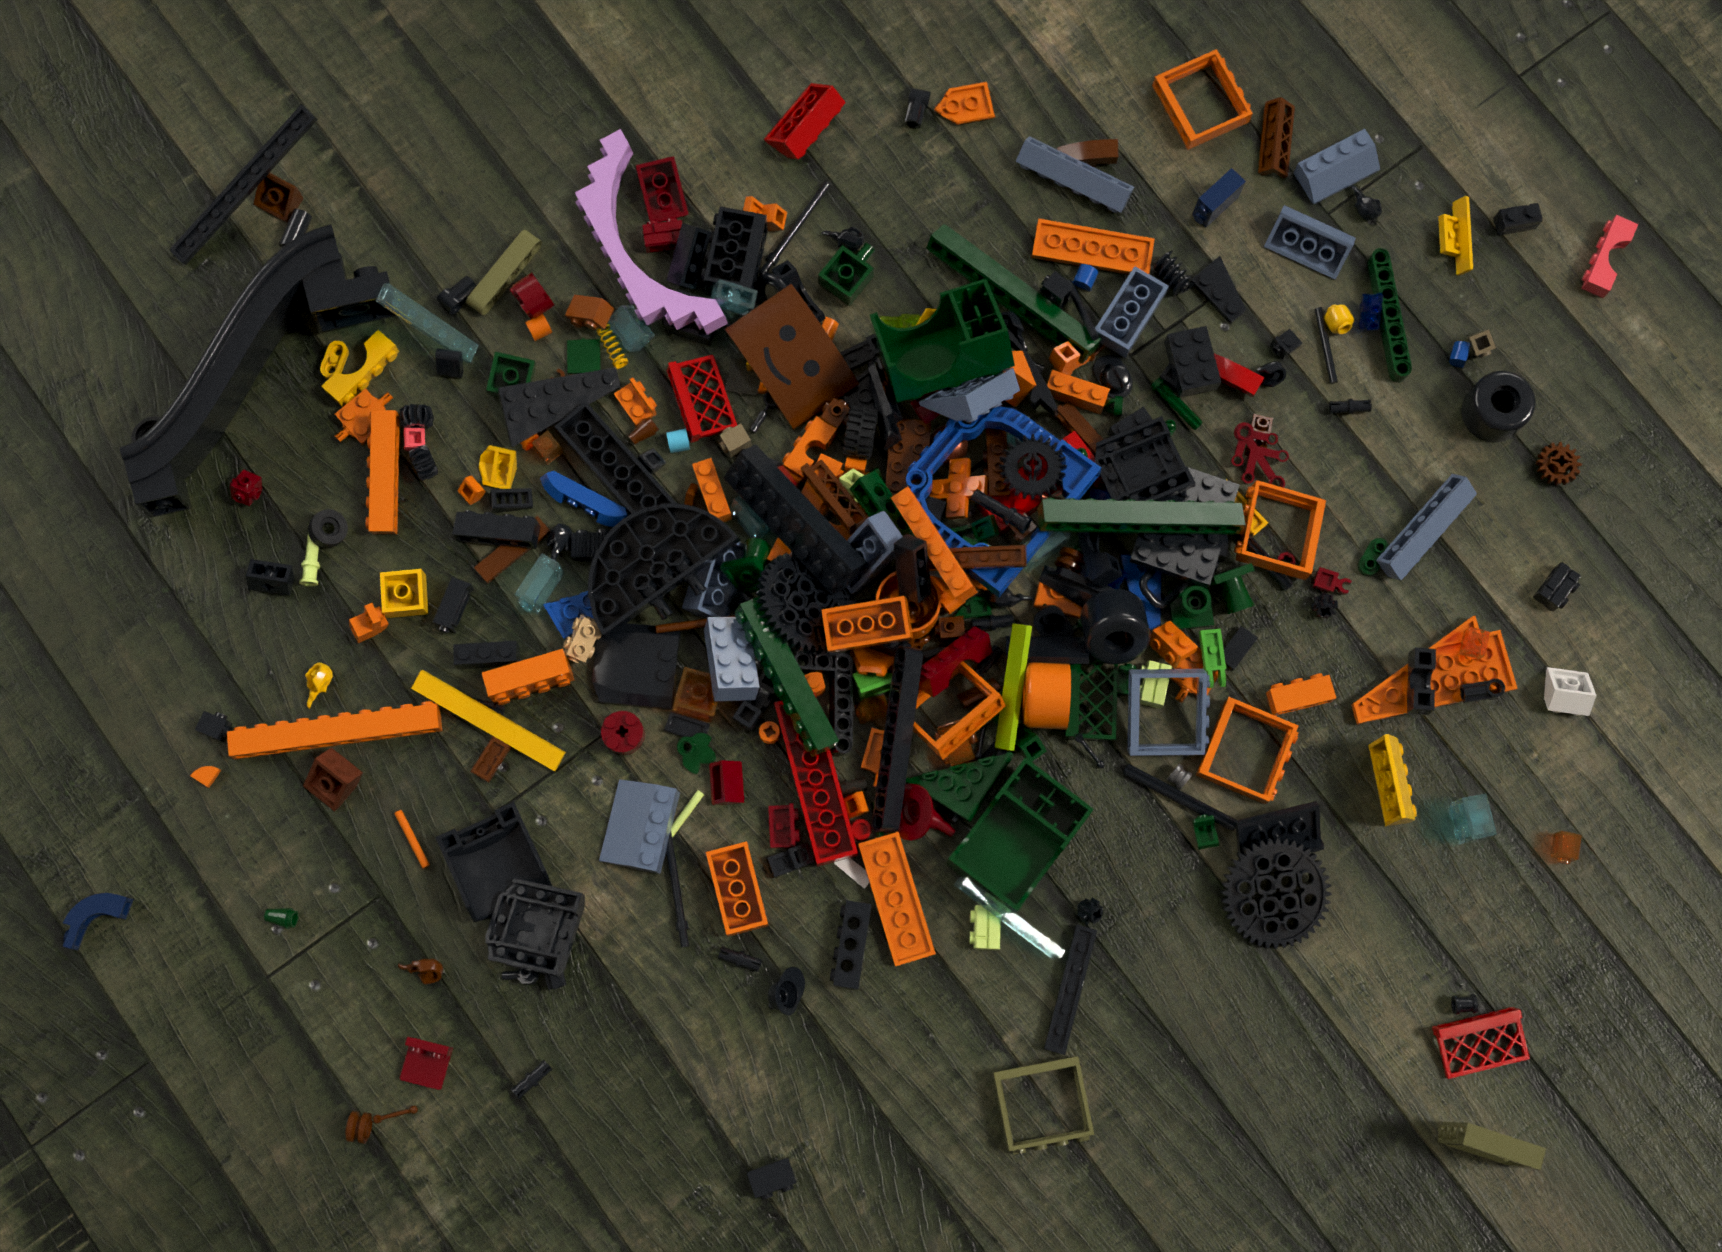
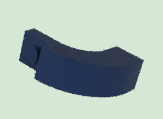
M100 893L81 900L69 911L63 923L70 925V929L64 934L63 947L79 950L87 927L94 919L100 916L111 915L126 920L134 899L112 893Z

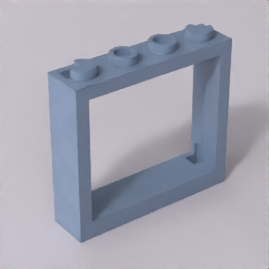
M1129 669L1127 751L1130 756L1205 755V748H1208L1209 738L1206 736V728H1209V716L1206 715V708L1210 707V697L1207 695V687H1210L1209 675H1207L1204 669ZM1197 677L1196 742L1193 744H1139L1140 678Z

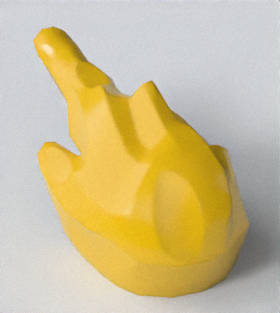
M323 663L314 664L305 674L307 687L310 689L307 700V707L309 709L317 695L321 692H326L327 686L333 677L332 670Z

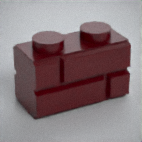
M670 218L666 222L649 221L647 224L642 225L646 252L674 250L682 226V220Z

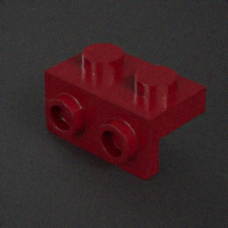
M789 803V805L768 806L770 848L796 847V842H800L799 829H795L794 822L799 821L798 808H794L793 803Z

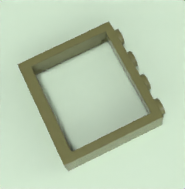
M1078 1056L992 1073L1007 1150L1013 1151L1014 1155L1026 1153V1148L1034 1147L1035 1151L1046 1149L1047 1144L1050 1143L1062 1146L1069 1144L1068 1140L1076 1138L1077 1142L1090 1140L1089 1136L1094 1135ZM1072 1067L1084 1129L1013 1143L1001 1080Z
M1443 1122L1438 1127L1437 1143L1510 1167L1541 1170L1546 1151L1544 1147L1471 1123Z

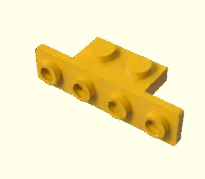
M1464 196L1452 203L1453 216L1443 214L1438 217L1440 253L1455 257L1456 275L1460 276L1473 270L1468 196Z

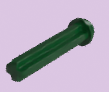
M1160 377L1156 379L1151 385L1152 391L1156 390L1194 430L1198 429L1203 423L1202 420L1164 383V379Z

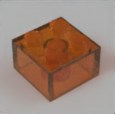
M684 667L672 712L712 723L718 701H714L710 674Z

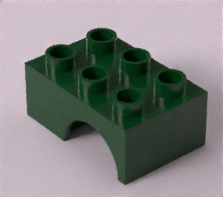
M987 279L941 292L939 305L934 314L923 323L913 327L895 328L885 324L879 318L877 312L870 314L877 346L897 402L907 399L915 400L924 394L946 387H957L965 381L985 375H996L1004 369L1015 366L1008 329Z
M1025 757L965 839L948 858L946 865L1014 916L1094 809Z

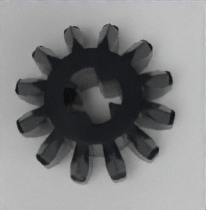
M425 404L403 406L400 408L399 413L400 425L402 428L429 429L433 426L434 421L432 408Z
M426 445L417 446L409 451V457L419 479L423 481L438 475L437 466Z

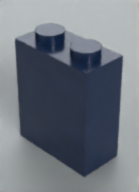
M1231 168L1199 197L1192 213L1197 223L1207 227L1239 198L1246 181L1234 169Z

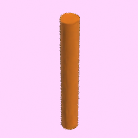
M403 811L395 812L394 814L422 869L429 867L430 864Z

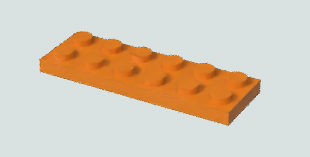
M1038 218L1031 258L1076 266L1088 264L1099 270L1128 275L1135 266L1149 274L1155 239Z
M899 832L859 843L860 853L894 965L899 966L936 954Z

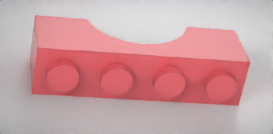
M1618 215L1611 221L1608 220L1603 228L1605 234L1603 237H1600L1596 244L1598 250L1590 258L1589 264L1591 267L1585 271L1582 277L1584 283L1581 289L1602 298L1610 292L1617 273L1609 264V251L1617 248L1624 249L1632 241L1638 226L1637 223Z

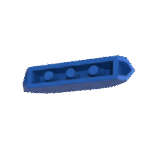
M555 471L545 473L540 477L544 489L553 499L559 503L567 500L566 502L575 508L578 506L584 508V512L592 517L597 515V523L614 527L628 516L625 507Z

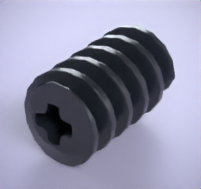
M1169 251L1157 261L1154 270L1159 271L1158 275L1164 277V283H1169L1168 288L1170 290L1174 289L1173 294L1177 296L1192 288L1196 281L1188 282L1192 276H1184L1187 270H1179L1182 263L1175 265V261L1178 258H1170L1173 252Z

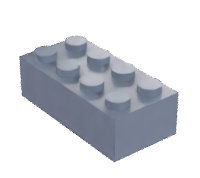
M1134 266L1095 328L1101 338L1100 343L1126 358L1166 295L1169 286Z
M885 511L867 518L847 540L867 562L847 587L851 594L868 587L895 558L893 543L903 536Z
M708 617L704 628L714 701L755 700L759 690V681L754 649L751 642L747 641L742 625L737 622L736 617Z

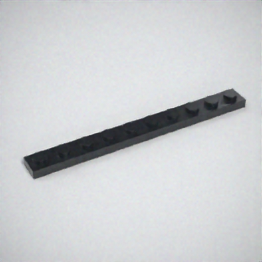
M301 104L169 250L186 265L313 126L318 118Z

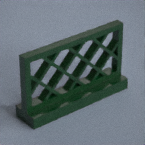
M1089 657V662L1095 668L1088 675L1081 670V664H1070L1071 701L1065 740H1074L1078 734L1079 725L1084 721L1093 728L1088 734H1082L1084 739L1116 740L1118 664L1114 665V671L1108 676L1100 669L1104 663L1093 657ZM1098 670L1105 679L1096 686L1089 677ZM1085 680L1094 687L1087 695L1080 690V685ZM1106 681L1113 686V691L1108 696L1099 689ZM1096 690L1104 698L1097 706L1088 698ZM1112 695H1113V703H1112L1111 700L1109 699ZM1085 700L1094 708L1086 716L1079 710V705ZM1106 701L1112 706V712L1107 717L1098 709ZM1095 711L1103 718L1097 726H1094L1088 720V717ZM1106 721L1112 727V735H1103L1098 728Z

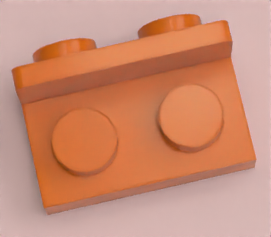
M632 377L629 379L630 383L614 393V396L637 427L644 418H652L657 415L655 410L657 405L651 396L647 398L644 393L646 390L640 381L636 382Z

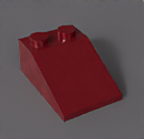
M675 156L636 165L650 221L661 222L670 218L689 215Z

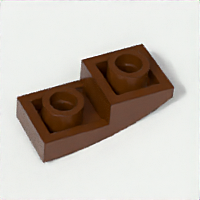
M1253 414L1251 425L1254 431L1271 433L1273 418ZM1253 439L1257 446L1267 448L1268 444L1265 441ZM1246 445L1244 455L1249 456L1250 449Z

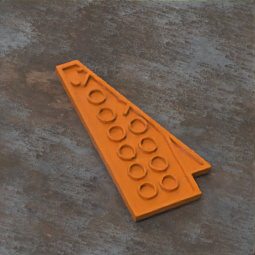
M1472 616L1429 648L1436 649V667L1431 675V690H1435L1434 708L1463 702L1460 695V685L1490 681L1496 678L1504 682L1505 692L1518 689L1501 630L1481 634L1476 616ZM1408 664L1352 704L1357 725L1408 714ZM1489 686V689L1493 694L1498 693V689L1496 686Z

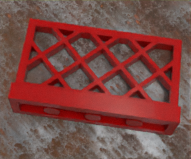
M714 355L676 363V361L668 363L667 374L691 443L698 441L699 438L722 433L728 427L737 426ZM710 361L712 366L710 373L700 369L702 363ZM689 367L695 371L691 378L682 373L681 368ZM697 372L707 377L704 384L693 380ZM709 379L718 383L716 391L706 387ZM690 383L701 388L697 396L688 391ZM703 390L713 395L710 402L699 398ZM715 397L724 401L722 409L712 405ZM697 401L707 406L703 414L694 409ZM709 408L719 413L715 421L705 416ZM721 415H724L730 419L731 424L724 426L718 423ZM702 420L713 424L710 430L702 432L700 423Z
M1510 1007L1433 1026L1432 1030L1437 1038L1446 1078L1451 1079L1530 1059L1520 1020L1523 1018L1521 1010ZM1515 1023L1516 1032L1513 1037L1504 1033L1508 1024ZM1491 1028L1498 1032L1493 1042L1484 1038L1487 1030ZM1471 1033L1478 1037L1472 1048L1463 1043L1467 1034ZM1502 1035L1511 1040L1505 1050L1496 1045ZM1452 1038L1457 1041V1044L1453 1051L1449 1052L1445 1049L1443 1040ZM1481 1040L1490 1044L1485 1055L1476 1051ZM1514 1043L1521 1046L1523 1055L1514 1057L1509 1054ZM1461 1044L1470 1049L1465 1060L1456 1056ZM1494 1048L1503 1052L1499 1061L1495 1062L1489 1059ZM1474 1053L1483 1058L1480 1064L1475 1067L1468 1064ZM1453 1058L1462 1062L1459 1070L1451 1072L1449 1066Z

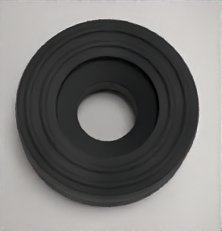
M330 509L316 513L308 525L310 539L322 548L337 546L344 540L348 531V525L343 515ZM330 524L333 527V533H325L322 529L323 525Z

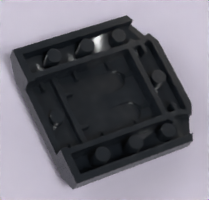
M1162 416L1096 443L1095 463L1101 467L1100 478L1110 499H1115L1116 501L1128 499L1136 501H1162L1196 487L1188 467L1185 466L1170 437V431Z
M626 623L608 637L602 635L596 641L592 683L601 704L672 710L681 630L656 633V626Z
M515 878L507 891H503L498 896L485 936L489 955H487L488 960L560 977L566 968L584 911L585 895L576 891Z

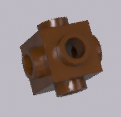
M833 398L831 403L827 401L821 412L823 414L821 419L837 428L838 432L842 425H847L851 408H849L848 403L844 400Z

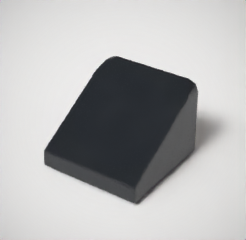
M654 448L638 457L640 463L651 475L667 463Z

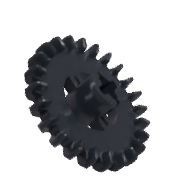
M1034 434L1031 435L1030 440L1027 439L1026 435H1023V442L1015 438L1016 446L1009 443L1010 451L1004 449L1003 453L1006 457H1000V461L1004 463L999 465V469L1004 471L1000 473V477L1006 478L1003 481V485L1010 484L1008 491L1015 489V496L1022 493L1023 499H1026L1028 495H1030L1031 500H1034L1035 495L1042 499L1043 493L1050 496V489L1057 491L1055 484H1063L1059 478L1066 477V474L1061 472L1067 469V465H1062L1066 461V457H1059L1063 450L1055 451L1057 443L1050 446L1051 439L1048 438L1043 442L1042 435H1040L1038 440H1035ZM1026 455L1029 456L1024 460L1023 470L1025 475L1029 477V481L1020 476L1017 468L1019 461ZM1040 455L1047 462L1048 471L1042 479L1036 481V477L1042 472V460L1037 456ZM1032 456H1034V464H1035L1034 480H1032V469H1031Z

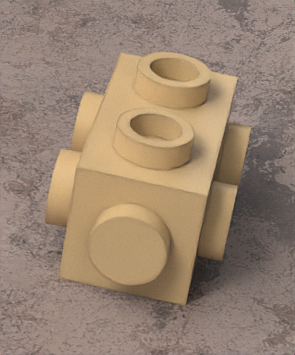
M581 614L579 618L576 617L572 625L573 633L571 637L568 636L563 645L568 659L579 663V661L586 663L587 658L592 657L595 650L593 645L596 639L599 640L602 636L595 620Z

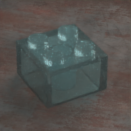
M1487 794L1464 797L1450 803L1449 815L1451 819H1454V835L1460 844L1481 841L1497 835Z

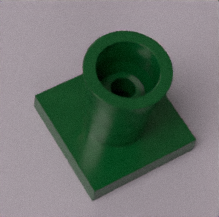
M749 538L744 543L742 558L722 562L720 569L736 589L742 590L745 594L757 592L759 589L756 585L760 583L758 578L762 576L760 573L765 569L764 565L772 548L762 539Z
M1252 563L1212 577L1210 586L1219 583L1221 585L1227 614H1232L1255 605L1241 576L1255 571Z
M1201 586L1185 588L1169 605L1171 622L1180 630L1214 626L1209 588Z

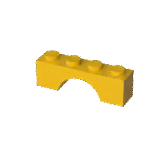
M379 330L364 343L367 350V359L361 369L352 374L335 372L321 386L341 407H344L360 391L367 388L369 382L374 377L380 375L384 367L389 362L394 361L398 355L399 350L396 345Z

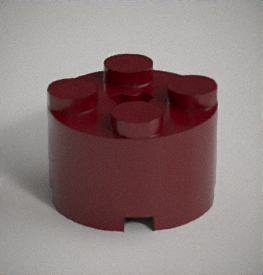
M532 272L510 288V291L530 319L539 317L555 306Z
M617 711L604 719L601 736L605 745L612 752L618 755H630L635 753L643 744L645 730L635 714L628 711ZM621 729H625L628 732L625 733L623 738L618 734L621 733Z

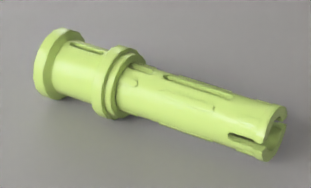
M309 534L307 535L305 560L301 563L303 568L302 579L299 580V583L304 586H318L317 570L320 569V564L317 560L319 546L310 539Z

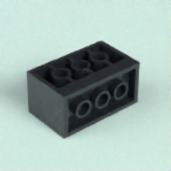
M720 206L719 212L714 215L713 225H715V229L711 231L709 243H711L710 250L707 249L705 261L707 265L706 268L702 269V287L705 288L706 295L753 303L755 281L759 275L758 272L760 271L768 233L767 215Z

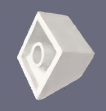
M1547 667L1544 693L1547 709L1555 713L1564 712L1576 716H1589L1596 699V693L1589 674Z

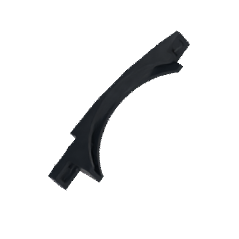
M1008 330L1011 348L1014 351H1023L1036 382V386L1032 388L1030 407L1035 410L1041 405L1055 418L1058 415V408L1047 384L1034 361L1016 337Z

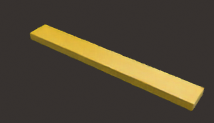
M424 670L420 671L411 688L553 771L557 770L566 754L565 751Z

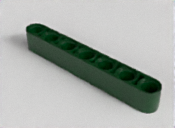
M1377 248L1368 259L1367 265L1388 373L1392 381L1400 383L1411 373L1412 364L1390 254L1384 248ZM1375 258H1380L1382 262L1376 261ZM1379 276H1383L1386 281L1381 280ZM1382 294H1386L1389 299H1385ZM1386 312L1392 314L1393 318L1388 317ZM1389 331L1395 332L1397 336H1392ZM1393 349L1398 350L1400 355L1395 354ZM1397 368L1402 369L1404 374L1399 373Z

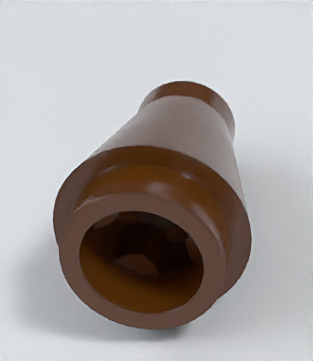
M650 417L644 418L628 436L636 445L656 435L659 428Z

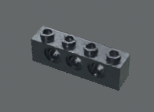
M846 900V905H841L840 917L844 918L843 926H838L836 937L840 939V945L834 949L833 960H837L836 969L831 968L830 981H834V987L859 989L872 904ZM851 918H856L860 922V926L857 929L853 930L848 927L847 923ZM848 939L856 942L857 946L852 951H848L844 947V943ZM849 960L852 962L853 969L850 972H844L841 969L843 961Z

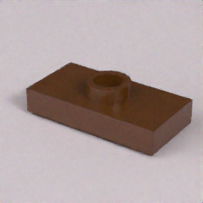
M492 736L470 772L490 783L510 751L511 746Z

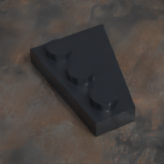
M1220 256L1191 280V282L1196 281L1194 287L1230 325L1245 313L1246 308Z

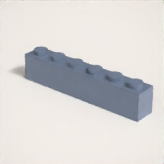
M1030 136L1024 141L1016 160L1022 168L1026 170L1032 169L1038 172L1037 174L1042 178L1053 179L1057 185L1061 187L1067 186L1075 194L1088 196L1092 202L1096 204L1102 203L1110 211L1121 213L1124 210L1134 189L1133 186Z
M1451 474L1378 557L1376 561L1387 577L1401 581L1476 496L1477 493L1467 477Z

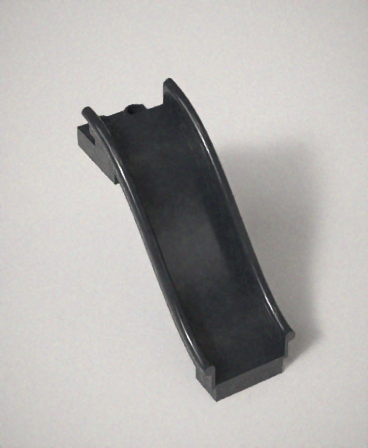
M332 224L313 229L295 238L275 253L260 268L227 313L190 377L170 407L143 436L128 445L120 447V453L124 460L135 504L150 518L192 508L185 479L211 452L230 424L281 338L308 307L319 333L398 316L387 271L379 273L376 266L362 267L353 272L354 278L347 280L343 259L338 251Z

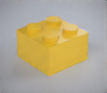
M422 569L380 573L382 613L386 618L428 614L426 574Z

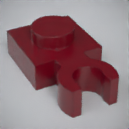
M1319 567L1312 587L1331 594L1334 592V589H1337L1338 593L1347 595L1349 590L1343 589L1342 584L1350 585L1352 581L1348 578L1338 579L1339 573Z

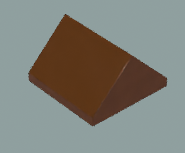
M269 173L257 186L254 205L288 222L293 209L298 208L304 198L296 186Z

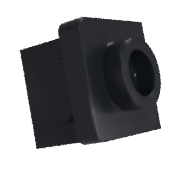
M1289 328L1279 337L1276 336L1270 345L1272 351L1284 359L1299 348L1302 342Z

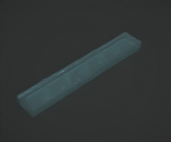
M384 283L376 302L446 349L462 351L463 360L471 363L479 346L477 343L389 283Z
M958 878L954 884L957 888L1050 958H1061L1065 951L969 878Z

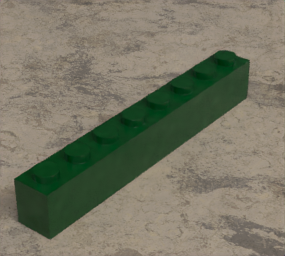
M760 597L744 602L735 611L736 620L742 625L747 641L751 642L756 658L764 666L765 675L773 683L775 694L781 698L786 714L790 715L795 731L800 734L803 740L805 750L810 753L811 757H814L833 748L839 742V739L788 644L782 643L783 637L776 638V631L770 632L772 626L765 625L768 621L767 618H761L764 611H759L758 608L762 604L756 602Z

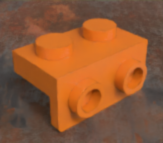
M1171 621L1157 627L1151 633L1149 645L1174 669L1180 667L1182 660L1197 652L1198 646Z

